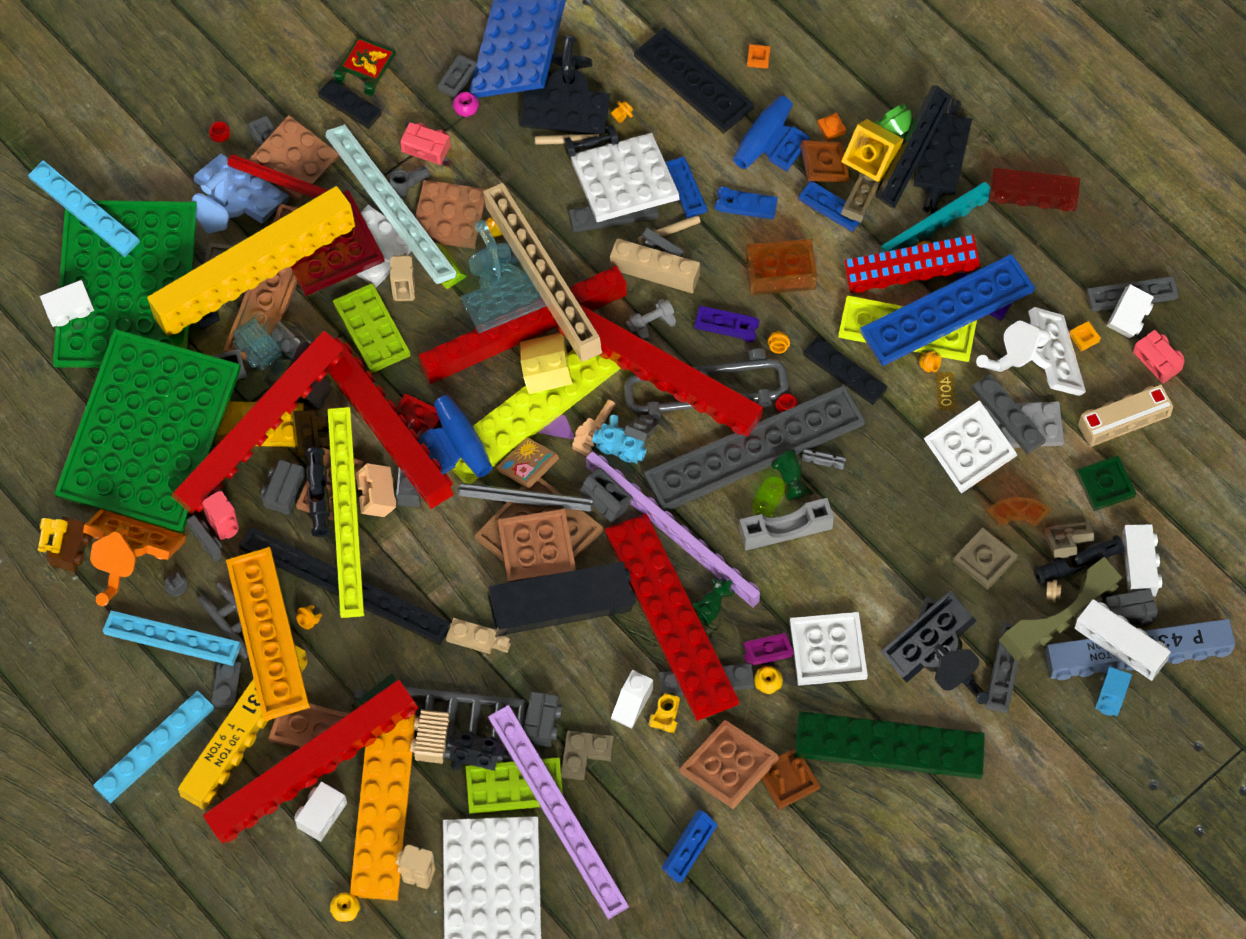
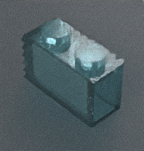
M255 318L234 330L235 340L233 344L236 349H240V352L243 351L247 355L246 359L253 368L257 367L260 371H263L283 357L279 345Z

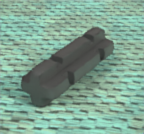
M807 448L803 450L801 457L804 462L810 463L814 461V464L828 467L833 465L837 469H843L846 462V457L837 455V457H834V454L817 450L813 452L812 449Z

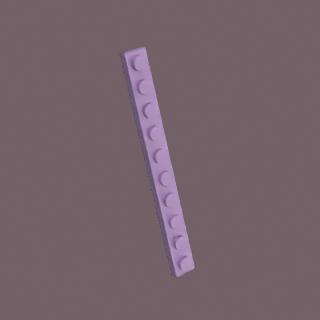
M593 451L586 457V465L589 470L595 472L602 468L633 497L630 504L641 514L647 513L653 524L718 579L731 580V589L752 607L759 602L760 592L754 583H748L742 578V574L736 568H730L725 563L721 555L718 553L714 554L708 549L707 544L703 540H697L692 536L691 531L685 525H679L671 513L668 511L664 512L658 507L657 502L653 498H647L635 483L631 484L628 482L620 470H614L603 456H598Z
M509 705L488 716L489 721L606 918L609 920L628 909V904Z

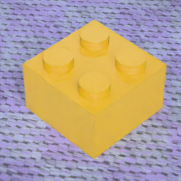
M866 119L857 125L841 162L879 182L886 177L904 139Z

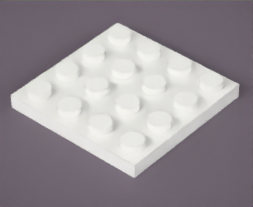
M652 133L619 141V144L616 145L608 144L576 153V156L571 157L572 165L596 222L679 200L677 188Z

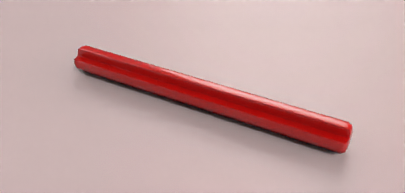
M234 154L227 160L229 167L314 199L329 191Z

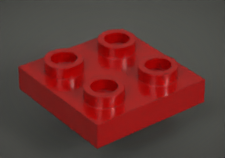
M406 393L396 407V414L403 415L408 424L406 426L408 430L413 429L418 437L430 429H437L440 424L435 407Z

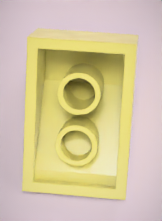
M561 333L520 342L523 378L529 394L572 384L565 338Z

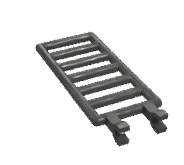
M405 687L411 697L426 698L424 710L433 711L435 699L449 701L447 713H449L450 721L444 758H450L451 750H447L450 736L454 735L458 702L472 703L468 731L474 733L475 736H477L481 704L494 705V713L508 705L512 708H518L517 720L524 730L528 710V702L524 699ZM356 689L355 702L364 696L367 691ZM492 726L491 737L496 738L500 742V737ZM504 755L502 763L514 761L510 755Z

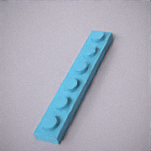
M44 160L28 175L31 181L122 256L126 257L140 242L135 235Z
M110 611L103 628L105 635L234 666L241 648V644L238 641L115 611Z
M196 691L93 785L94 788L111 804L214 710V706L200 692Z

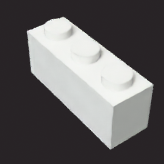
M1152 524L1125 525L1122 541L1125 550L1124 561L1128 593L1151 589L1152 595L1156 596L1158 589L1162 588V576L1157 572V567L1160 565L1159 553H1155L1157 533H1153Z

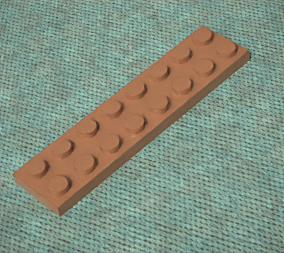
M280 204L273 222L298 208ZM290 267L282 269L274 277L267 278L254 289L246 291L224 347V353L240 349L243 360L262 365L267 364L274 346V342L271 339L272 331L279 320H284L298 283Z

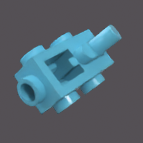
M611 415L609 425L603 423L601 429L596 430L593 435L592 442L596 443V448L604 454L616 455L628 463L633 462L637 464L638 461H643L647 449L644 448V442L624 434L625 430L618 427L619 417Z

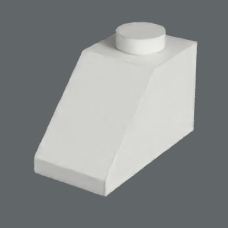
M632 670L620 692L611 719L632 729L653 691V679Z

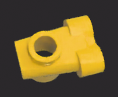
M664 693L658 700V708L654 715L651 714L648 725L674 733L677 726L675 719L680 698ZM670 704L673 706L671 710L665 711L666 705Z

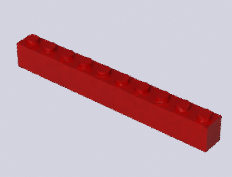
M617 266L569 287L577 302L591 311L627 296V282ZM541 299L419 354L420 368L428 383L432 384L519 345L522 341L530 340L558 327V323L544 300Z
M580 305L600 337L602 353L599 354L600 357L614 361L621 369H628L635 373L639 379L653 383L660 391H667L678 401L692 405L697 412L706 413L715 422L731 427L736 434H743L749 437L762 417V406ZM558 325V330L563 336H565L560 326Z
M323 331L173 492L171 497L190 514H193L196 510L201 512L203 500L208 498L211 493L215 494L223 488L221 482L226 477L230 480L239 470L236 466L241 461L246 463L254 454L251 450L256 444L260 447L269 438L266 435L271 428L275 431L282 424L283 420L281 417L286 412L290 415L299 405L296 401L301 396L305 399L313 390L311 385L315 380L320 382L328 374L326 371L327 367L330 364L335 366L343 356L340 353L344 348L326 331Z
M336 337L334 340L344 348L340 353L343 357L335 366L330 364L326 371L428 507L432 509L452 497L454 494L450 486L453 485L450 477L446 473L443 475L440 472L442 468L435 458L430 459V452L425 444L420 445L413 429L408 430L406 427L408 424L403 415L396 414L395 411L397 409L390 399L386 401L383 389L380 385H374L375 380L368 370L364 372L362 369L364 366L358 356L354 358L351 355L353 351L347 342L343 344L339 337Z
M400 680L396 681L202 816L222 844L233 841L238 837V833L245 828L249 829L258 823V819L275 812L284 801L294 799L298 794L297 792L305 787L308 788L314 785L323 774L333 772L339 763L353 758L362 747L372 745L378 736L392 731L401 720H407L412 717L415 711L419 709Z

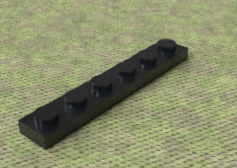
M932 85L875 196L890 208H895L952 98L938 85Z

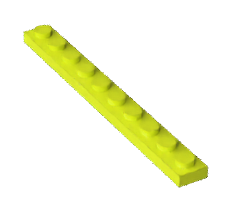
M350 407L328 409L340 615L341 618L364 616L351 410Z

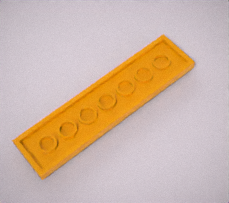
M264 548L226 560L264 720L267 721L310 708L271 548Z
M416 715L407 720H401L392 731L381 734L372 745L365 747L350 894L356 898L397 901L399 898L401 873L398 872L399 865H396L399 852L403 851L413 758L411 742L412 738H415L414 724Z

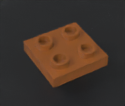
M795 748L778 756L779 760L760 779L778 810L820 789L818 781L804 758L794 757Z

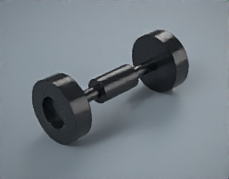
M613 124L606 126L607 135L583 139V142L574 145L570 137L563 138L567 157L571 159V157L576 156L575 148L582 146L587 148L597 145L603 140L608 139L612 145L619 144Z

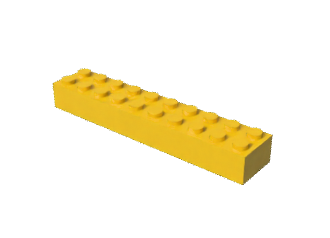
M337 186L148 296L147 299L154 319L167 337L172 334H178L184 327L198 322L210 312L217 311L223 304L237 299L240 294L247 290L254 289L260 282L274 277L282 269L293 266L296 261L304 256H310L321 246L328 245L338 236L349 233L355 227L351 204Z

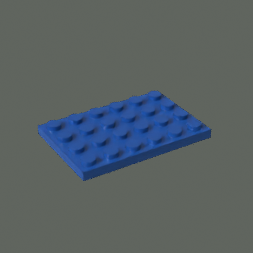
M493 0L469 92L479 98L544 88L566 0Z

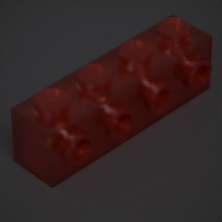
M994 168L989 201L999 204L1011 203L1019 206H1036L1042 209L1053 208L1062 211H1076L1080 178Z

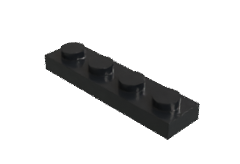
M818 336L804 350L803 355L872 405L887 391V386Z

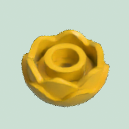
M763 666L755 673L754 684L761 692L772 694L782 687L783 677L777 668Z
M347 892L336 895L330 903V912L340 922L354 920L360 910L358 899Z

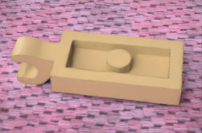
M453 618L446 636V641L488 654L491 653L492 648L508 653L511 645L509 638L504 636L497 637L494 629Z

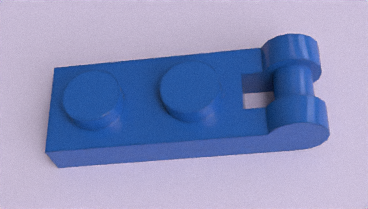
M723 186L718 188L717 196L719 198L715 202V209L717 211L774 220L778 197L735 191ZM727 199L733 200V203H728Z

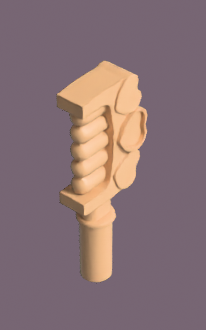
M607 400L595 421L588 418L583 423V426L578 427L574 442L572 443L573 450L585 456L591 453V447L594 446L592 438L595 431L601 429L615 406L612 400Z

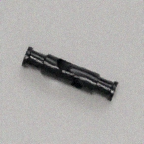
M311 447L305 451V457L308 458L306 473L307 480L310 483L308 491L310 518L313 519L311 534L314 537H326L332 533V529L329 527L328 517H330L328 489L326 487L327 470L323 461L325 450L319 447ZM313 498L321 501L313 502Z
M1115 535L1111 540L1091 544L1085 551L1081 552V550H1078L1077 555L1069 556H1072V565L1076 568H1070L1066 563V558L1058 557L1052 559L1049 564L1041 567L1038 565L1034 566V576L1040 586L1044 585L1048 580L1063 578L1085 569L1087 565H1094L1103 557L1107 559L1116 554H1124L1123 542L1118 535Z

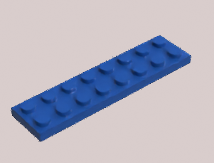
M1011 254L861 327L860 333L880 364L884 366L1033 293L1035 287Z

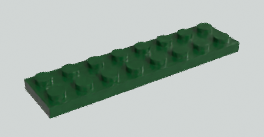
M799 711L794 757L982 779L985 733Z

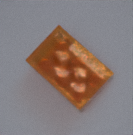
M812 239L746 244V264L750 295L816 290L817 272Z

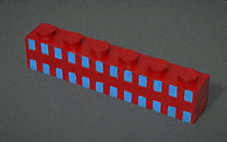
M974 235L844 260L850 293H863L869 289H883L889 285H903L910 281L928 280L935 276H949L955 272H970L980 268Z

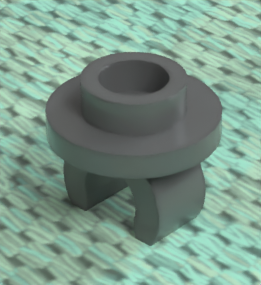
M179 572L169 576L164 582L165 591L171 596L182 595L187 590L186 579Z

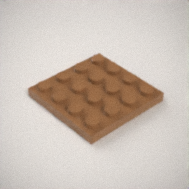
M541 477L529 489L525 486L519 489L561 494ZM507 502L475 534V539L504 562L498 519L564 508ZM565 509L575 561L603 532V527L584 511Z

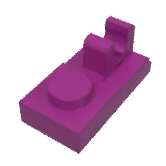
M786 633L744 642L746 649L744 658L747 664L757 665L790 658L794 654Z

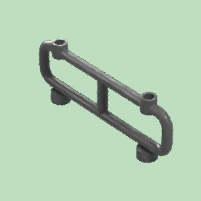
M762 348L749 351V361L693 367L707 376L715 373L775 368L778 371L780 387L777 390L769 391L763 389L757 391V393L741 394L753 402L758 401V404L762 407L770 406L772 404L771 400L786 394L789 382L784 364L776 359H767L766 350ZM633 374L624 383L626 405L636 414H647L654 419H658L661 417V412L694 409L692 405L680 401L667 403L649 402L646 405H638L634 401L633 385L637 382H643V380L639 379L636 374Z

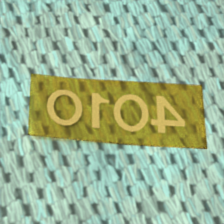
M936 372L938 410L956 409L954 373Z

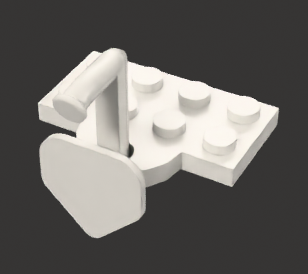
M1037 307L1032 308L1028 311L1031 324L1019 320L1006 329L1004 343L1007 355L998 361L988 359L986 355H980L976 360L977 366L1002 372L1011 366L1021 367L1033 360L1038 366L1045 369L1047 382L1051 389L1078 396L1086 392L1064 315Z

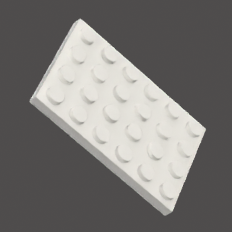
M538 817L443 820L444 939H541Z

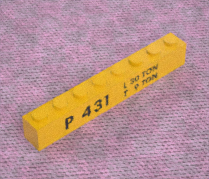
M295 645L301 672H303L308 662L306 652ZM254 679L178 787L182 798L203 810L208 804L211 805L214 802L220 786H224L227 783L233 767H237L240 764L246 748H250L254 744L257 732L260 728L263 729L269 721H265L262 716Z

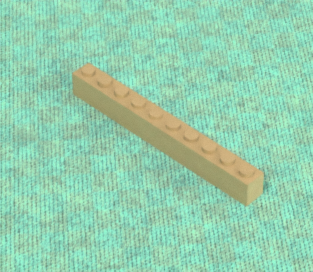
M501 183L483 191L488 212L581 362L601 354L599 335L505 185Z

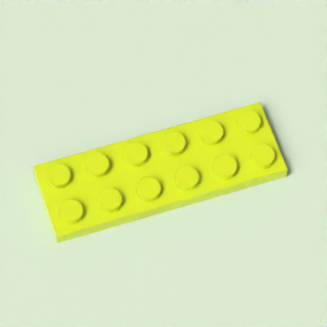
M847 296L838 338L867 343L860 333V328L904 306ZM977 320L913 352L935 351L944 358L969 362Z

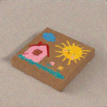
M527 437L497 466V469L503 475L529 489L559 457L557 453Z

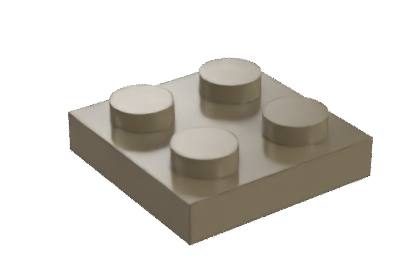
M982 528L953 558V563L988 590L1017 560L1018 555Z

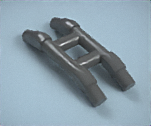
M223 582L217 584L216 589L229 602L228 604L217 610L215 605L204 595L199 596L197 601L230 640L240 642L241 648L239 653L245 659L248 657L247 648L238 635L242 631L241 622L239 621L231 627L224 618L234 610L238 613L234 592Z

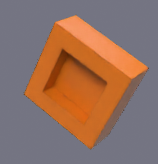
M749 44L747 67L768 69L771 46Z
M837 113L817 121V125L826 141L846 134V128Z

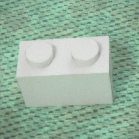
M82 280L40 296L53 327L63 326L69 320L77 317H86L90 312L94 311Z
M1130 284L1123 291L1106 326L1128 338L1133 337L1135 334L1138 335L1144 325L1141 322L1144 315L1148 316L1154 304L1151 303L1153 296Z
M323 782L311 790L308 802L305 806H301L295 814L297 828L320 842L347 804L344 794Z

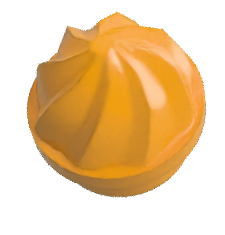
M489 217L484 223V231L492 238L500 237L502 235L493 218Z
M777 330L768 338L770 350L778 354L784 353L790 345V339L788 335H785L784 331L780 332Z
M935 351L923 352L919 357V365L925 372H936L941 365V356Z

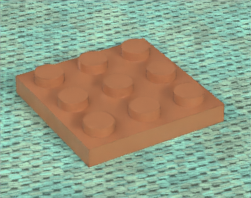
M288 115L248 160L315 184L337 160L339 154ZM277 185L297 202L304 197L301 193Z
M424 180L415 218L434 243L476 249L485 208L483 191L487 189Z
M565 509L497 520L508 583L576 570Z
M724 720L679 770L683 776L734 809L779 760L777 753Z

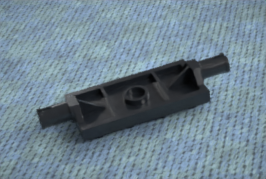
M954 99L950 100L946 113H943L917 165L913 186L920 187L925 191L926 199L923 210L927 213L930 205V213L937 211L939 198L943 194H956L972 124V118L958 116L961 101L957 99L954 107Z

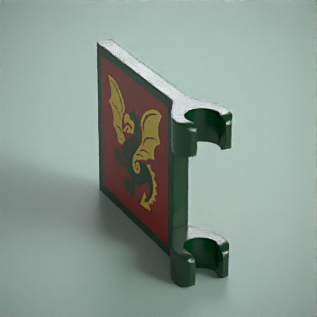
M357 37L340 67L334 71V81L342 84L347 73L367 80L364 84V89H366L364 94L372 96L378 82L394 58L396 51Z

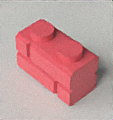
M410 122L400 142L401 152L442 165L451 146L450 135L440 129L436 131L429 129L423 123L414 124Z
M1156 330L1139 340L1133 350V353L1162 384L1183 369L1185 361L1182 353L1179 350H1174L1169 345L1167 337L1163 334L1160 335Z
M218 491L203 500L202 504L207 522L218 538L224 540L225 538L233 537L237 533L239 525L235 510L223 492Z

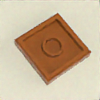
M809 140L801 142L800 146L808 181L841 183L849 181L847 165L841 162L844 157L842 142Z

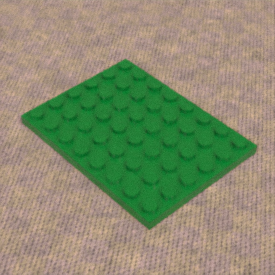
M92 200L139 239L140 242L126 257L122 256L65 209L59 289L82 280L94 311L90 312L86 317H77L69 320L63 326H56L53 366L100 368L114 329L188 349L190 324L184 327L178 334H172L167 337L154 319L147 297L193 270L197 202Z
M114 329L54 495L72 502L100 510L104 509L183 533L190 513L171 496L212 452L240 373L241 365Z

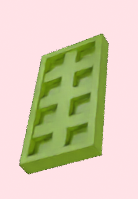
M373 283L333 300L337 313L371 374L411 356L407 345Z
M560 758L541 759L563 795ZM514 762L498 763L495 771L472 765L466 766L469 814L541 807Z

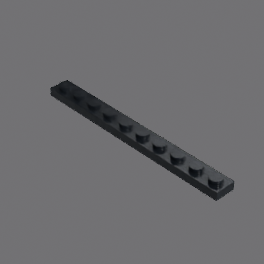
M252 527L249 529L239 545L241 550L251 553L270 547L276 567L339 597L337 568ZM362 581L365 610L438 645L442 643L450 629L451 623Z

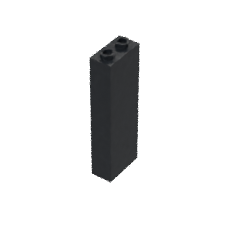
M624 562L489 586L487 596L496 636L630 612L634 603H636L634 590H630L628 582L631 581L629 569L625 568Z

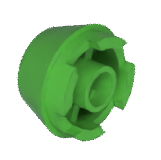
M902 104L887 112L881 118V121L876 120L874 123L905 140L914 121L911 109L908 110L905 104Z

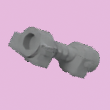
M662 299L656 304L655 310L643 316L639 313L631 314L629 316L630 319L625 322V325L630 333H636L639 338L647 340L649 338L646 325L648 322L659 318L670 327L676 325V319L673 315L674 310L668 300Z

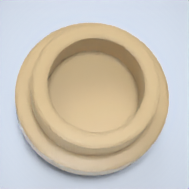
M1053 580V582L1047 583L1046 600H1052V603H1056V598H1061V585H1057V580Z

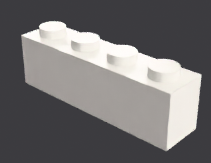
M1094 599L1077 619L1074 628L1151 681L1167 662L1171 653L1165 644L1154 641L1144 630L1135 628L1129 624L1125 617L1117 616L1109 610L1107 605Z

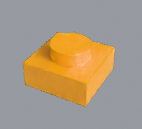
M1089 321L1070 330L1069 333L1081 352L1099 343L1101 339Z

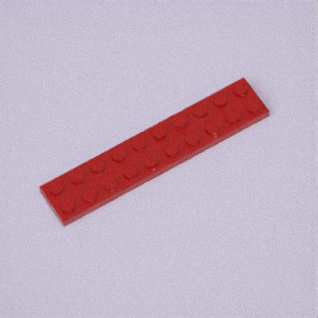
M647 513L606 528L605 535L618 562H624L625 568L629 569L631 577L629 584L632 590H634L635 597L695 720L699 721L739 705V699Z

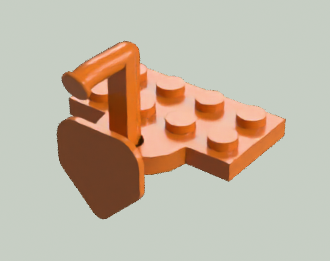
M104 509L97 512L84 525L83 533L99 539L92 544L91 563L97 569L110 573L108 587L103 593H99L96 596V603L99 606H106L118 593L121 577H127L133 573L136 557L148 553L154 555L157 559L168 560L185 543L186 534Z

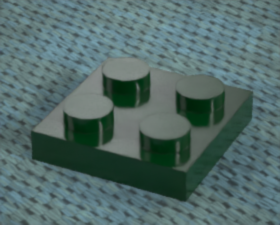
M1119 456L1079 468L1076 471V475L1093 511L1136 497L1137 493Z

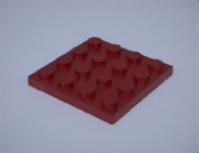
M349 190L342 192V194L351 204L355 227L349 233L335 238L330 244L316 249L310 256H304L290 267L305 296L385 262V258Z

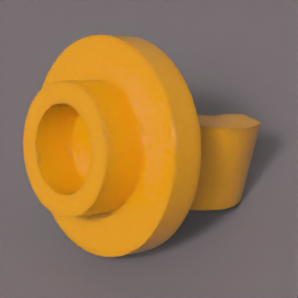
M618 101L617 105L619 107L611 113L619 124L625 120L627 115L630 118L633 117L631 113L633 109L626 101L623 103Z
M313 605L299 608L296 614L298 624L307 630L319 623L322 616L321 613L313 615Z

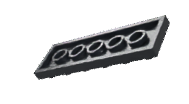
M666 28L660 30L634 52V57L723 134L754 109V104Z

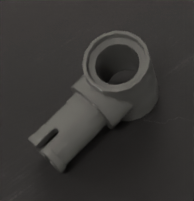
M424 165L410 172L395 170L390 175V185L400 198H404L408 194V189L414 187L417 182L429 178L430 174Z

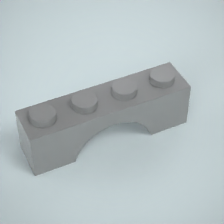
M828 498L805 503L799 510L786 516L769 518L760 514L740 519L739 533L744 549L747 551L831 530L833 528L834 516Z

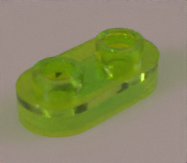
M772 476L764 481L752 502V511L755 516L762 514L765 517H770L774 513L785 494V483L781 478ZM775 484L778 488L773 489L770 486ZM765 502L767 506L763 507L760 503Z

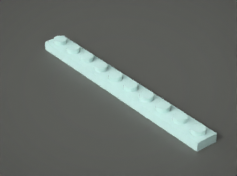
M346 125L327 130L326 138L434 282L439 284L455 278V269Z

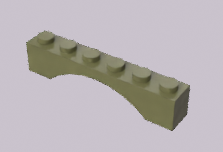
M1103 557L1082 576L1077 597L1067 609L1045 619L1020 620L1007 630L999 641L1016 661H1019L1022 657L1028 659L1037 651L1035 648L1039 644L1045 646L1054 638L1052 635L1056 631L1060 634L1070 626L1069 621L1073 618L1077 621L1093 599L1097 602H1102L1103 599L1101 597L1106 593L1108 596L1113 594L1119 588L1117 584L1123 577Z

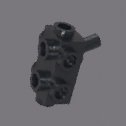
M457 731L455 737L450 736L447 750H451L449 760L453 761L451 767L454 770H459L464 763L495 771L498 762L502 763L504 759L505 749L502 748L503 742L497 741L494 737L483 738L475 736L470 731L463 733Z

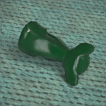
M795 450L783 453L771 465L773 469L780 471L784 482L788 484L789 488L786 497L789 501L793 498H803L806 493L809 495L813 494L801 482V464Z
M713 578L711 581L713 590L706 593L700 602L692 603L696 614L707 626L718 616L722 598L730 597L735 593L731 589V580Z

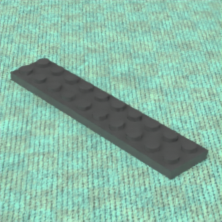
M842 386L757 423L749 437L733 433L644 472V478L660 508L664 512L770 467L783 453L789 450H795L797 455L802 453L805 448L811 449L864 426L865 420L846 387Z

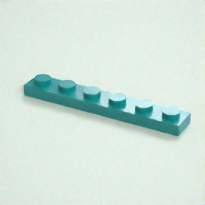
M986 182L982 183L882 245L880 253L913 247L921 240L931 238L937 230L950 226L955 219L960 216H966L974 207L984 205L989 199L991 187Z

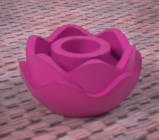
M461 92L454 98L452 106L458 115L469 117L476 113L479 107V100L471 92Z

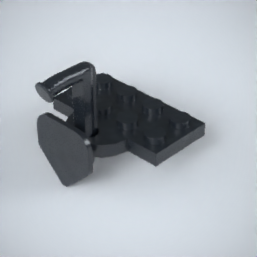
M566 35L564 37L563 54H552L551 63L562 66V69L552 74L547 86L524 91L520 127L605 136L610 93L589 91V85L585 76L577 69L592 67L593 62L588 57L573 55L574 43L577 40L575 36Z
M951 591L946 593L881 651L883 656L906 683L923 668H926L931 672H936L935 681L943 690H953L963 683L975 696L977 703L985 704L989 700V694L983 691L970 676L978 668L979 658L970 649H962V641L959 637L976 622V619Z

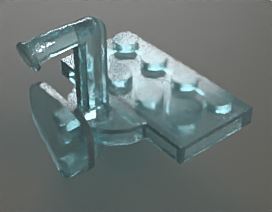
M483 220L478 221L475 224V230L480 233L485 242L486 249L472 255L468 263L470 272L473 275L481 276L479 281L481 289L461 296V300L478 333H481L547 305L526 271L521 272L516 266L508 263L511 259L509 246L504 243L497 245L487 228V223Z

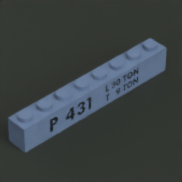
M1229 619L1145 631L1151 639L1156 642H1162L1171 651L1167 662L1172 664L1182 663L1188 659L1200 661L1209 656L1226 657L1232 653L1235 647ZM1091 639L1047 645L1045 651L1050 679L1066 680L1076 675L1088 677L1097 672L1107 674L1109 667L1135 670Z

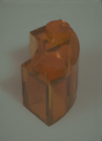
M1012 497L993 504L984 512L999 527H1003L1009 522L1018 521L1026 523L1033 528L1051 509L1031 498Z

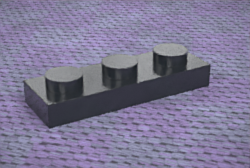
M330 79L318 92L320 99L368 129L382 115V111L333 79Z

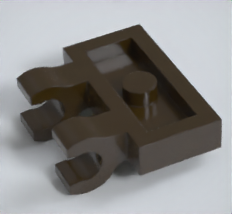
M293 411L291 416L296 455H305V451L311 447L330 450L329 437H318V431H329L328 416L316 417L315 411Z

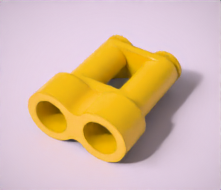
M41 519L39 528L41 529L37 550L40 552H47L48 550L53 553H60L63 534L67 530L68 522L60 519ZM50 534L54 535L52 546L48 545Z

